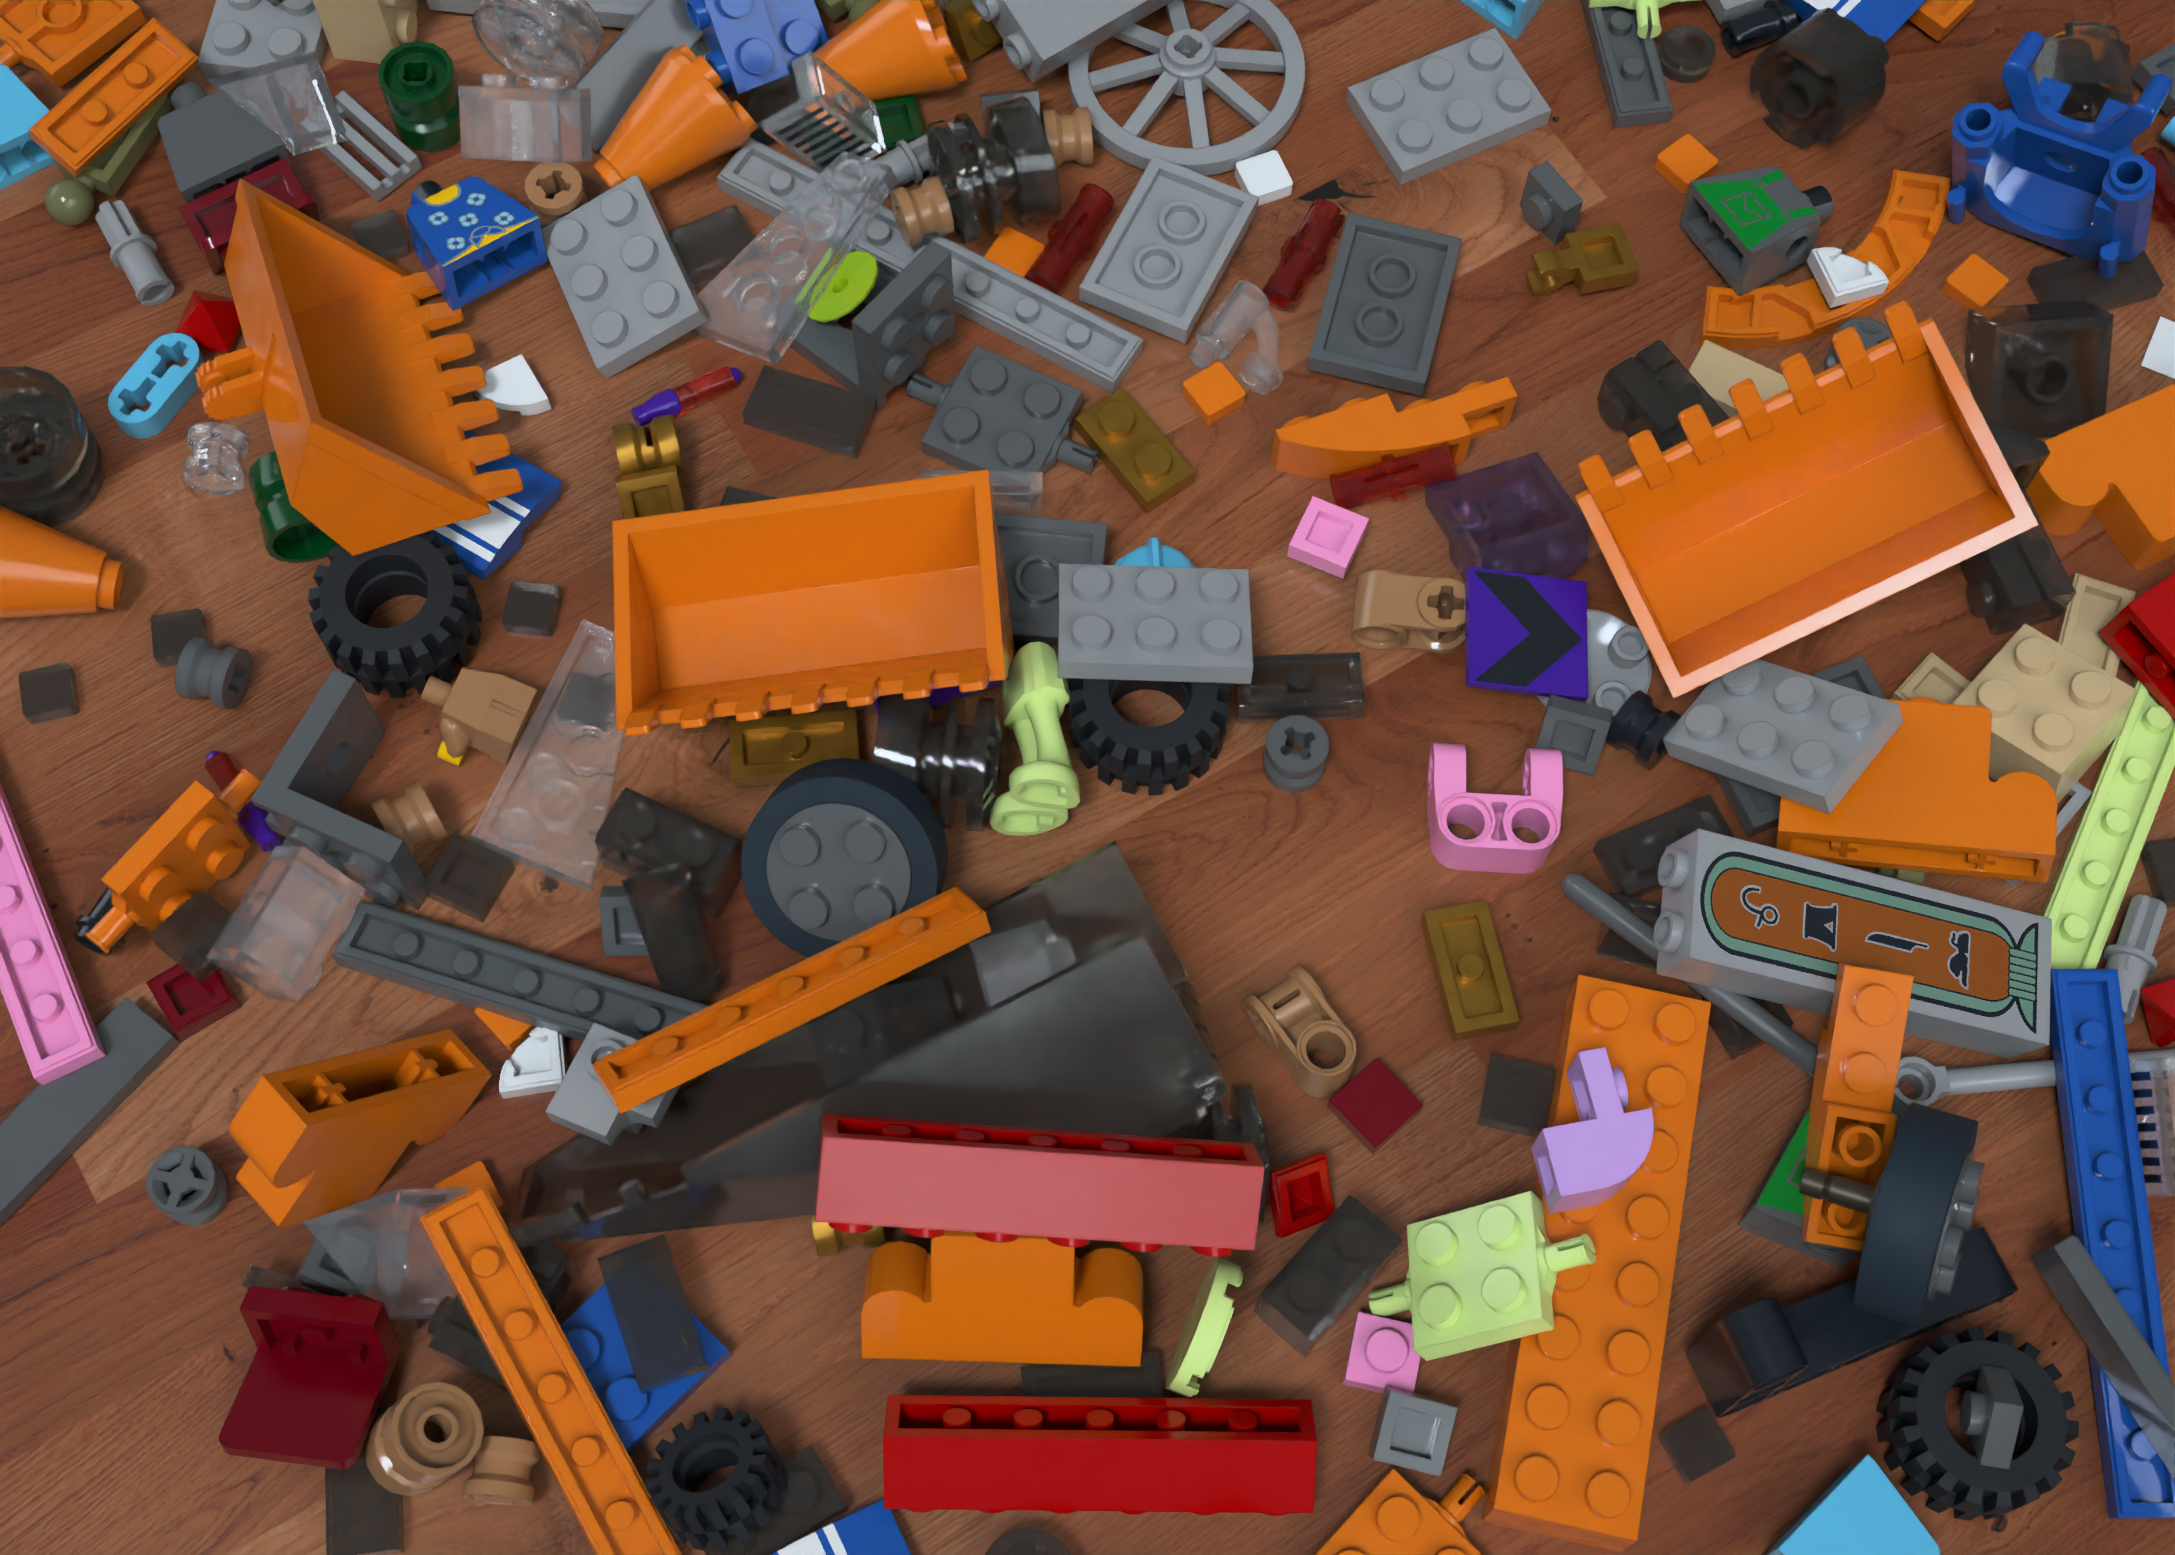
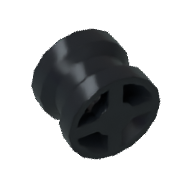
M1638 690L1627 699L1610 724L1605 742L1616 750L1624 748L1630 750L1635 754L1636 762L1650 770L1667 754L1663 738L1682 716L1672 710L1660 711L1654 707L1653 700L1649 695Z

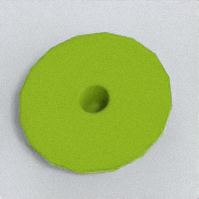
M855 251L844 254L830 262L817 274L808 287L804 299L807 315L813 321L825 323L837 320L853 311L865 300L875 285L879 273L877 260L869 252Z

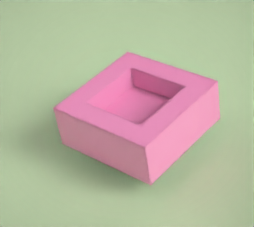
M1313 496L1289 544L1287 556L1344 579L1367 531L1369 518Z
M1358 1312L1355 1317L1343 1385L1381 1394L1384 1393L1385 1385L1414 1392L1421 1356L1413 1348L1412 1324Z

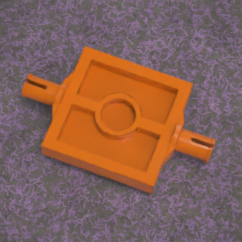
M0 0V39L4 43L0 46V64L6 65L10 70L19 63L34 68L60 89L147 21L141 8L132 0Z
M243 768L233 781L216 796L195 780L101 879L111 891V904L113 907L85 936L102 951L108 953L110 948L133 924L142 926L160 941L172 929L184 925L195 913L199 900L218 880L229 877L238 868L243 859L244 852L251 846L238 827L239 816L237 814L251 800L261 782Z
M1393 1468L1380 1479L1313 1555H1482L1468 1541L1459 1523L1481 1498L1486 1496V1493L1480 1485L1475 1486L1458 1503L1462 1496L1476 1482L1469 1475L1463 1473L1459 1481L1437 1503L1421 1496Z

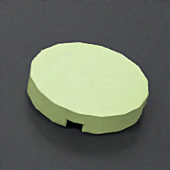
M1220 1257L1214 1259L1198 1290L1180 1335L1169 1369L1166 1389L1188 1398L1197 1395L1199 1392L1200 1384H1197L1198 1378L1203 1379L1205 1373H1209L1234 1311L1232 1307L1234 1299L1228 1297L1225 1291L1228 1283L1236 1287L1242 1284L1243 1271L1241 1266Z

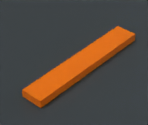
M955 886L595 1061L592 1066L601 1086L619 1113L622 1114L991 932L986 913L964 891Z
M484 1183L419 1217L418 1221L595 1555H682L664 1520L650 1500L651 1497Z

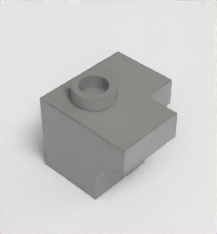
M593 1023L545 1112L552 1122L611 1146L623 1129L638 1135L643 1124L658 1128L680 1085L620 1114L601 1086L592 1064L638 1040Z

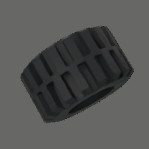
M428 531L420 537L416 535L356 556H352L345 549L343 550L336 545L327 554L331 561L329 567L318 566L313 576L318 587L310 588L308 602L313 609L309 613L312 624L336 668H340L342 673L356 678L358 683L361 682L366 692L379 696L383 688H387L391 698H405L407 689L416 688L418 694L421 695L430 676L449 682L456 677L452 668L456 664L466 667L473 657L468 645L479 644L481 631L477 623L482 621L481 608L463 563L460 562L457 553L449 544L442 545L438 535ZM402 595H417L426 598L421 610L413 618L401 625L389 628H377L367 625L373 612L387 600Z
M1071 678L1069 724H1071L1074 748L1080 747V760L1087 769L1098 765L1099 780L1108 786L1114 779L1122 781V792L1135 794L1136 786H1148L1149 796L1162 795L1163 785L1168 783L1172 784L1175 791L1188 786L1190 772L1197 778L1203 776L1209 770L1210 758L1217 759L1222 749L1229 711L1230 685L1229 683ZM1138 690H1156L1175 699L1183 708L1184 713L1166 725L1144 727L1124 719L1113 706L1128 693Z
M1967 1328L1956 1336L1952 1331L1938 1337L1903 1362L1904 1365L1895 1370L1885 1383L1890 1388V1391L1879 1398L1877 1412L1886 1415L1887 1420L1878 1425L1876 1429L1878 1442H1890L1893 1452L1883 1458L1890 1472L1901 1467L1908 1476L1901 1486L1911 1496L1921 1491L1929 1495L1925 1507L1937 1513L1953 1508L1955 1519L1970 1521L1980 1515H1983L1984 1520L2000 1517L2039 1499L2040 1495L2053 1490L2063 1479L2058 1472L2070 1467L2076 1452L2065 1446L2066 1443L2079 1437V1421L2067 1420L2065 1412L2076 1406L2071 1391L2063 1393L2058 1391L2054 1381L2062 1377V1374L2053 1363L2042 1368L2035 1361L2041 1352L2028 1342L2017 1349L2012 1347L2013 1334L1997 1330L1985 1338L1983 1328ZM1981 1365L2010 1369L2024 1405L2009 1469L1980 1465L1978 1458L1966 1452L1956 1442L1946 1422L1945 1401L1950 1388H1964L1975 1392Z

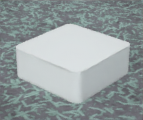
M1276 150L1236 163L1235 178L1241 190L1259 197L1258 206L1292 194L1293 181Z

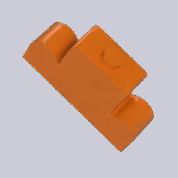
M2175 383L2027 448L2022 452L2011 472L2039 524L2038 526L2042 530L2053 535L2066 536L2074 534L2083 528L2092 514H2094L2134 569L2143 570L2175 555Z
M1912 697L1905 701L1885 699L1899 704L1904 722L1831 814L1784 797L1780 799L1776 848L1835 864L2047 883L2056 855L2058 807L2056 793L2048 781L2037 774L2025 771L2010 772L1999 777L1996 782L1989 780L1992 714L1988 708L1982 706L1944 704L1929 697Z
M450 1028L264 1074L229 1126L230 1137L249 1157L238 1172L236 1179L279 1229L326 1215L328 1212L333 1213L361 1204L373 1196L411 1141L414 1140L418 1145H426L437 1140L456 1125L492 1074Z
M946 1230L944 1235L931 1238V1254L914 1243L897 1241L883 1244L869 1255L861 1308L862 1358L1141 1367L1143 1271L1138 1260L1124 1250L1115 1248L1095 1249L1085 1254L1083 1258H1077L1075 1256V1247L1056 1245L1050 1242L1047 1237L1018 1235L1015 1241L997 1243L980 1239L975 1235V1232Z

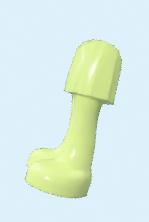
M1040 641L1030 642L1020 648L1008 668L1006 680H1001L1004 726L1014 731L1023 765L1016 767L1009 776L1010 791L995 798L989 809V820L992 829L1006 835H1036L1055 829L1067 821L1068 809L1076 807L1080 802L1077 774L1072 768L1069 751L1059 721L1065 705L1070 701L1068 683L1066 678H1057L1058 656L1055 650L1048 644Z

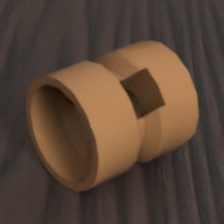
M443 1382L419 1385L406 1393L393 1406L381 1414L370 1428L364 1448L368 1469L376 1482L391 1493L404 1496L428 1493L468 1465L480 1449L484 1432L481 1411L473 1398L458 1386Z

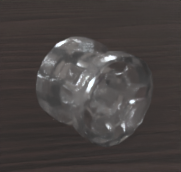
M203 422L189 428L186 447L191 453V457L184 462L182 473L184 482L193 489L215 495H228L242 490L245 486L247 471L241 464V461L249 453L250 439L248 435L240 428L219 422Z

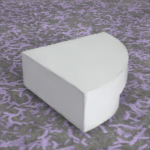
M1835 247L1811 249L1807 263L1830 308L1885 292L1889 280L1882 270L1871 261L1865 264L1854 257L1841 254L1842 250Z
M522 354L484 371L487 385L484 388L472 391L479 400L490 399L497 408L508 411H520L521 415L530 416L551 410L548 397Z
M536 1027L528 1033L530 1036L515 1049L509 1060H506L502 1067L499 1080V1093L502 1098L556 1091L568 1070L565 1036L544 1027Z

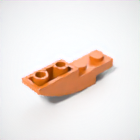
M1507 376L1489 383L1486 381L1472 382L1461 388L1457 393L1434 401L1431 399L1417 400L1406 406L1401 412H1396L1388 393L1371 399L1364 397L1354 398L1342 404L1337 410L1315 417L1308 415L1299 416L1285 423L1282 428L1276 429L1271 462L1277 471L1335 481L1392 480L1439 472L1464 465L1471 439L1509 427L1518 395Z
M1845 963L1838 964L1828 1028L1821 1027L1810 1104L1805 1169L1806 1167H1811L1829 1173L1830 1177L1837 1175L1876 1187L1880 1175L1884 1172L1894 1143L1898 1116L1893 1114L1891 1110L1914 976ZM1803 1195L1802 1239L1805 1242L1862 1251L1867 1232L1866 1220L1868 1214L1829 1203L1825 1198L1819 1200Z

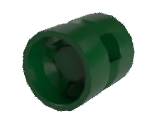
M409 42L392 49L381 61L378 69V79L398 136L404 144L418 151L435 152L453 146L465 135L469 125V115L462 91L458 86V78L452 59L444 49L428 42Z
M272 451L257 459L250 467L248 477L255 505L260 512L259 522L265 547L269 555L279 561L301 563L325 558L336 545L341 547L290 505L276 451Z

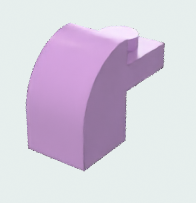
M1605 1047L1578 1052L1567 1071L1580 1122L1542 1129L1531 1147L1549 1214L1594 1206L1614 1197L1627 1185L1650 1150L1654 1134L1652 1109L1624 1113L1623 1109L1628 1107L1626 1081L1619 1067L1611 1068Z

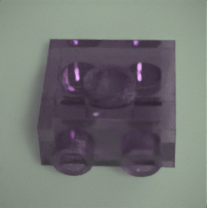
M1538 452L1425 485V504L1448 538L1450 560L1464 582L1465 569L1468 566L1538 576L1549 573L1553 577H1565L1574 572L1581 562L1588 560V523Z

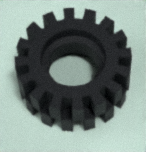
M728 1408L716 1409L713 1421L709 1420L704 1411L693 1415L696 1426L686 1430L682 1422L671 1429L677 1439L673 1443L662 1439L655 1448L661 1459H649L646 1468L651 1477L645 1480L646 1490L651 1497L650 1500L669 1530L672 1531L675 1538L685 1545L689 1541L693 1549L705 1551L708 1540L711 1541L716 1550L728 1548L729 1535L735 1534L740 1543L749 1539L751 1535L746 1527L752 1522L763 1528L771 1520L765 1510L766 1506L779 1509L783 1497L778 1489L786 1488L787 1477L782 1470L785 1468L783 1462L757 1419L755 1418L752 1421L749 1414L738 1410L733 1417ZM728 1466H736L733 1473L720 1485L707 1491L696 1492L700 1484L715 1471Z

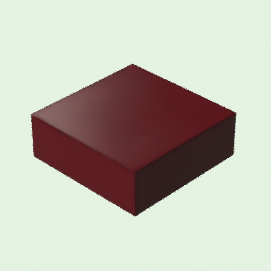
M206 948L146 982L175 1035L181 1041L186 1040L241 1008L213 956Z
M1376 1058L1330 1098L1327 1107L1374 1154L1421 1112L1423 1104Z

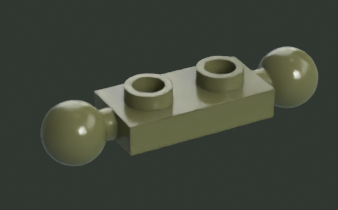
M184 79L179 84H177L167 95L172 94L177 87L181 86L184 82ZM167 95L76 178L57 162L65 179L54 182L48 188L45 195L46 209L54 220L68 226L82 224L93 213L94 197L92 192L94 189L113 197L116 195L159 133L157 122L160 117L174 111Z

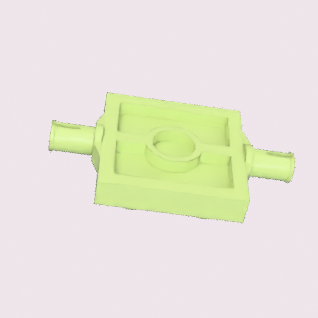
M1532 1191L1524 1192L1408 1224L1409 1269L1406 1275L1407 1279L1402 1284L1379 1290H1371L1369 1292V1298L1371 1299L1369 1306L1373 1315L1379 1317H1386L1410 1310L1412 1314L1413 1348L1426 1361L1553 1330L1552 1294L1557 1279L1556 1275L1559 1271L1586 1264H1594L1596 1262V1256L1593 1254L1596 1253L1590 1236L1586 1233L1579 1237L1551 1243L1546 1234L1543 1202Z

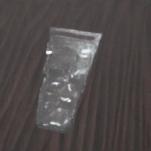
M846 151L839 154L697 295L709 321L693 329L690 333L777 365L847 255L851 253L889 195L890 190L897 183L898 180L891 166Z
M582 619L471 835L475 845L590 892L593 890L625 730L617 731L615 632Z

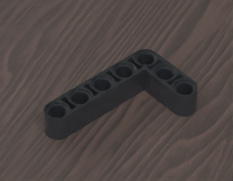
M1980 1227L1964 1233L1959 1252L1961 1259L1951 1294L1946 1295L1936 1291L1920 1328L1855 1308L1854 1295L1857 1278L1781 1309L1776 1297H1770L1746 1306L1718 1321L1685 1353L1716 1418H1722L1972 1314L2016 1293L2019 1289L1986 1228Z

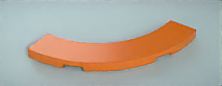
M1893 169L1888 180L1886 197L1880 216L1864 241L1855 250L1852 249L1846 254L1865 264L1871 261L1882 270L1889 280V284L1883 294L1830 308L1815 277L1785 287L1784 284L1758 287L1741 296H1738L1732 288L1707 286L1703 296L1698 346H1702L1705 340L1726 349H1761L1791 345L1824 336L1839 330L1841 325L1849 319L1868 315L1887 301L1910 278L1923 260L1940 227L1947 205L1951 178Z

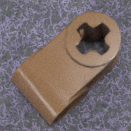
M1388 570L1364 572L1356 579L1351 638L1358 645L1375 650L1404 649L1437 654L1451 653L1459 649L1466 641L1465 584L1449 577L1436 578L1403 575ZM1443 593L1449 594L1448 601L1442 600ZM1439 613L1448 614V619L1438 618ZM1439 632H1445L1443 639L1438 638Z
M1296 965L1288 970L1285 981L1259 998L1250 995L1242 1000L1243 1012L1256 1035L1275 1053L1296 1081L1298 1087L1306 1094L1316 1098H1331L1349 1083L1356 1058V1041L1351 1031L1347 1029L1327 1003L1317 983L1301 966ZM1317 1050H1327L1339 1057L1341 1063L1331 1069H1322L1310 1062L1308 1055Z

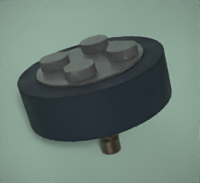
M837 758L816 762L801 768L782 781L753 819L743 843L741 856L743 884L755 914L769 932L780 942L806 957L822 952L939 895L945 882L948 865V848L945 832L935 809L925 795L912 782L890 768L874 762L853 758Z
M1912 1102L1903 1118L1884 1172L1880 1175L1876 1187L1837 1175L1830 1177L1827 1172L1806 1167L1799 1194L1819 1200L1825 1198L1829 1203L1868 1214L1866 1220L1867 1232L1854 1295L1855 1308L1920 1328L1936 1291L1946 1295L1951 1294L1961 1259L1959 1252L1965 1231L1969 1232L1980 1196L1978 1189L1985 1165L1973 1160L1978 1121Z

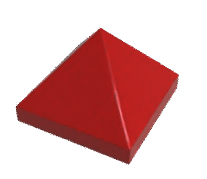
M194 290L175 333L190 336L196 341L199 349L219 354L232 352L242 331L234 300Z
M2175 978L2140 989L2151 1043L2160 1048L2175 1041Z
M1319 1151L1266 1171L1273 1223L1277 1237L1284 1238L1336 1217L1326 1153Z

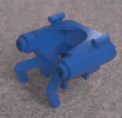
M2028 31L2023 35L2011 53L2001 74L2013 107L1999 111L1991 103H1969L1953 116L1952 190L1947 195L1948 220L1952 223L1962 222L1965 218L1966 209L1984 223L2086 260H2099L2098 274L2102 278H2111L2116 273L2117 262H2131L2146 249L2155 191L2156 168L2142 155L2133 154L2131 150L2132 139L2150 127L2171 92L2173 81L2164 74H2155L2151 77L2135 105H2128L2107 98L2095 123L2071 119L2060 114L2071 93L2072 85L2045 76L2042 77L2039 85L2037 84L2033 70L2030 68L2042 51L2045 39L2038 32Z

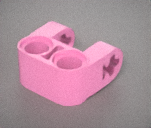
M1432 742L1427 770V816L1430 848L1436 860L1447 868L1464 871L1524 874L1540 869L1549 858L1561 826L1563 801V761L1561 751L1540 748L1526 749L1522 769V796L1466 792L1465 745ZM1451 824L1466 825L1474 831L1477 837L1467 840L1458 838L1450 832L1448 826ZM1520 827L1528 828L1537 834L1540 842H1523L1516 837L1512 830Z

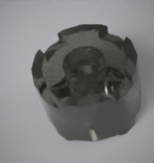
M1829 7L1817 10L1814 14L1802 20L1758 54L1750 69V91L1753 94L1759 89L1762 102L1770 113L1763 120L1783 140L1800 148H1809L1814 143L1828 142L1829 144L1877 106L1884 95L1886 81L1884 66L1889 62L1890 55L1880 38L1869 36L1852 20L1840 16Z
M2099 22L2065 23V34L2045 39L2043 49L2030 69L2033 70L2038 85L2043 76L2072 85L2071 93L2060 114L2074 120L2095 123L2107 98L2128 105L2134 104L2130 45H2126L2121 41L2118 28Z

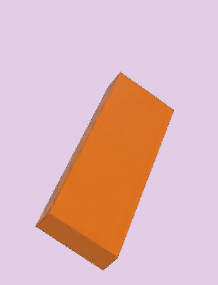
M153 17L29 129V137L76 178L198 66L199 57Z

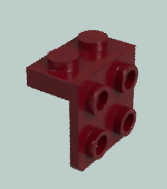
M286 158L241 178L320 222L317 203L311 192H304ZM239 179L178 207L183 220L214 276L225 271L224 261L237 211L235 196Z
M250 1286L239 1309L255 1342L257 1351L219 1434V1442L224 1452L235 1456L333 1469H347L356 1463L402 1351L384 1302L375 1301L361 1294H349L345 1297L309 1293L295 1286H282L279 1289Z

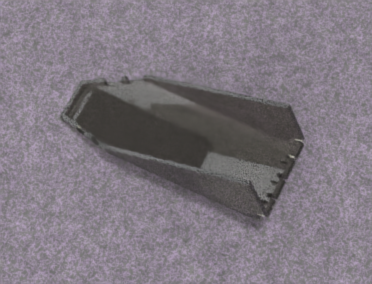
M1113 841L983 908L991 932L705 1072L700 1078H697L676 1092L658 1128L643 1124L638 1135L623 1129L611 1146L581 1133L572 1137L523 1169L508 1232L518 1247L815 1215V1194L823 1113L1161 1136L1207 1114L1206 1107L1224 1097L1226 1084L1195 989L1191 983L1180 981L1188 977L1187 972L1116 841Z

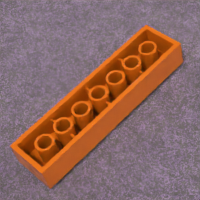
M1579 974L1565 999L1544 1128L1580 1122L1567 1071L1578 1052L1605 1047L1611 1068L1619 1067L1626 1081L1628 1107L1623 1109L1624 1113L1651 1108L1654 1134L1645 1160L1627 1185L1614 1197L1594 1206L1549 1214L1537 1172L1534 1194L1543 1202L1546 1234L1550 1242L1556 1243L1579 1237L1586 1233L1594 1244L1596 1253L1593 1254L1596 1256V1262L1559 1271L1556 1275L1557 1279L1552 1294L1553 1330L1510 1340L1482 1522L1619 1553L1630 1547L1638 1539L1711 1002Z

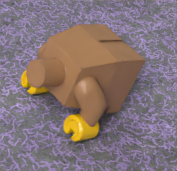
M477 667L461 668L454 685L430 676L422 692L421 699L443 708L438 724L443 740L438 749L437 757L459 766L469 746L490 755L489 758L506 765L531 711L537 689L502 674H496L492 670Z

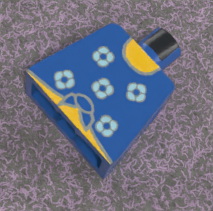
M468 177L446 189L437 182L428 180L422 182L414 189L411 195L412 206L408 208L405 214L413 248L422 266L447 305L453 311L548 262L539 216L482 178Z

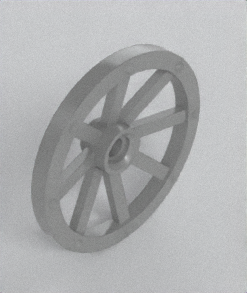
M1174 0L1165 5L1172 31L1169 37L1137 24H1133L1112 36L1154 53L1153 55L1089 73L1088 68L1095 47L1069 61L1068 84L1074 109L1076 107H1089L1092 138L1115 157L1140 169L1146 170L1153 155L1205 176L1234 170L1238 161L1266 153L1272 149L1290 129L1298 114L1304 91L1305 59L1300 40L1285 15L1270 0H1195L1228 8L1225 13L1202 31L1190 29L1183 0ZM1250 20L1269 38L1277 52L1220 48L1215 46L1244 22ZM1219 68L1283 73V90L1272 111L1267 110ZM1159 75L1158 80L1123 127L1118 125L1104 111L1094 92ZM1208 88L1212 89L1251 122L1255 128L1229 142L1210 146L1202 93ZM1172 93L1184 96L1191 148L1163 146L1140 138Z

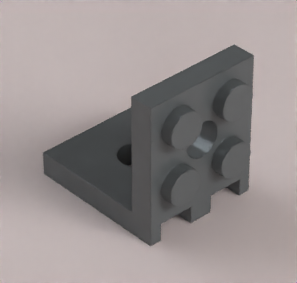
M933 240L895 278L878 267L879 273L874 287L865 300L848 313H859L852 320V330L845 329L839 324L843 317L823 323L813 321L807 315L804 299L808 287L813 282L812 280L770 321L772 335L880 412L887 405L886 394L894 386L902 384L906 379L911 380L913 374L919 372L925 366V355L934 346L940 345L945 340L949 342L956 335L951 253ZM848 245L835 259L856 250Z
M333 669L251 798V802L255 806L270 812L265 822L272 831L286 837L282 843L283 848L304 858L303 864L315 874L333 882H337L342 875L361 884L359 887L361 892L382 905L394 907L397 901L419 910L431 887L404 840L338 811L384 736L385 731L356 678Z

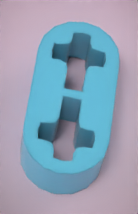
M169 333L157 338L113 388L108 397V408L120 430L127 436L143 439L159 434L198 389L195 372H198L197 367H200L201 363H205L206 360L196 341L190 336L182 333ZM185 358L187 360V364L183 367L172 365L168 369L166 366L171 360L178 363L182 362ZM147 403L150 404V408L145 412L139 409L134 410L132 413L129 411L130 407L134 404L141 407Z

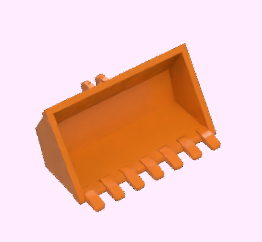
M240 178L235 196L237 211L224 261V268L246 347L217 356L212 361L208 359L207 362L201 363V366L197 367L198 372H195L198 388H201L204 394L202 402L205 414H208L209 418H214L215 421L221 420L223 422L224 420L230 421L232 417L240 418L264 410L290 505L352 556L461 520L468 521L489 514L491 511L487 502L523 490L524 485L516 469L491 471L479 475L477 473L476 466L511 454L508 440L504 434H492L466 439L464 435L465 431L499 419L494 402L486 399L463 402L456 405L453 403V397L484 388L487 385L484 372L480 366L442 370L441 364L475 353V347L469 334L460 333L431 338L430 332L464 320L461 307L453 311L446 302L420 306L419 300L440 294L426 271L409 274L408 271Z
M1900 301L1884 310L1883 316L1892 337L1867 350L1854 327H1848L1833 335L1831 342L1840 363L1815 376L1804 354L1797 353L1783 360L1779 367L1789 389L1765 401H1762L1751 379H1745L1731 386L1728 393L1738 414L1713 427L1701 405L1696 404L1681 411L1678 414V420L1688 439L1661 452L1650 430H1643L1630 437L1627 443L1638 464L1613 477L1600 455H1594L1578 464L1579 472L1588 489L1575 495V498L1673 699L2039 525L1934 320L1931 317L1918 324L1907 301Z
M989 469L612 521L617 731L625 730L626 736L651 733L659 725L679 722L681 729L701 727L707 725L713 718L733 715L736 716L737 722L762 718L768 711L791 708L792 714L818 711L824 703L847 701L848 707L873 704L879 696L903 693L904 700L924 698L930 696L934 689L959 686L960 692L986 689L989 682L1006 680L1008 676V668L1015 652L1005 563L995 519L993 488Z

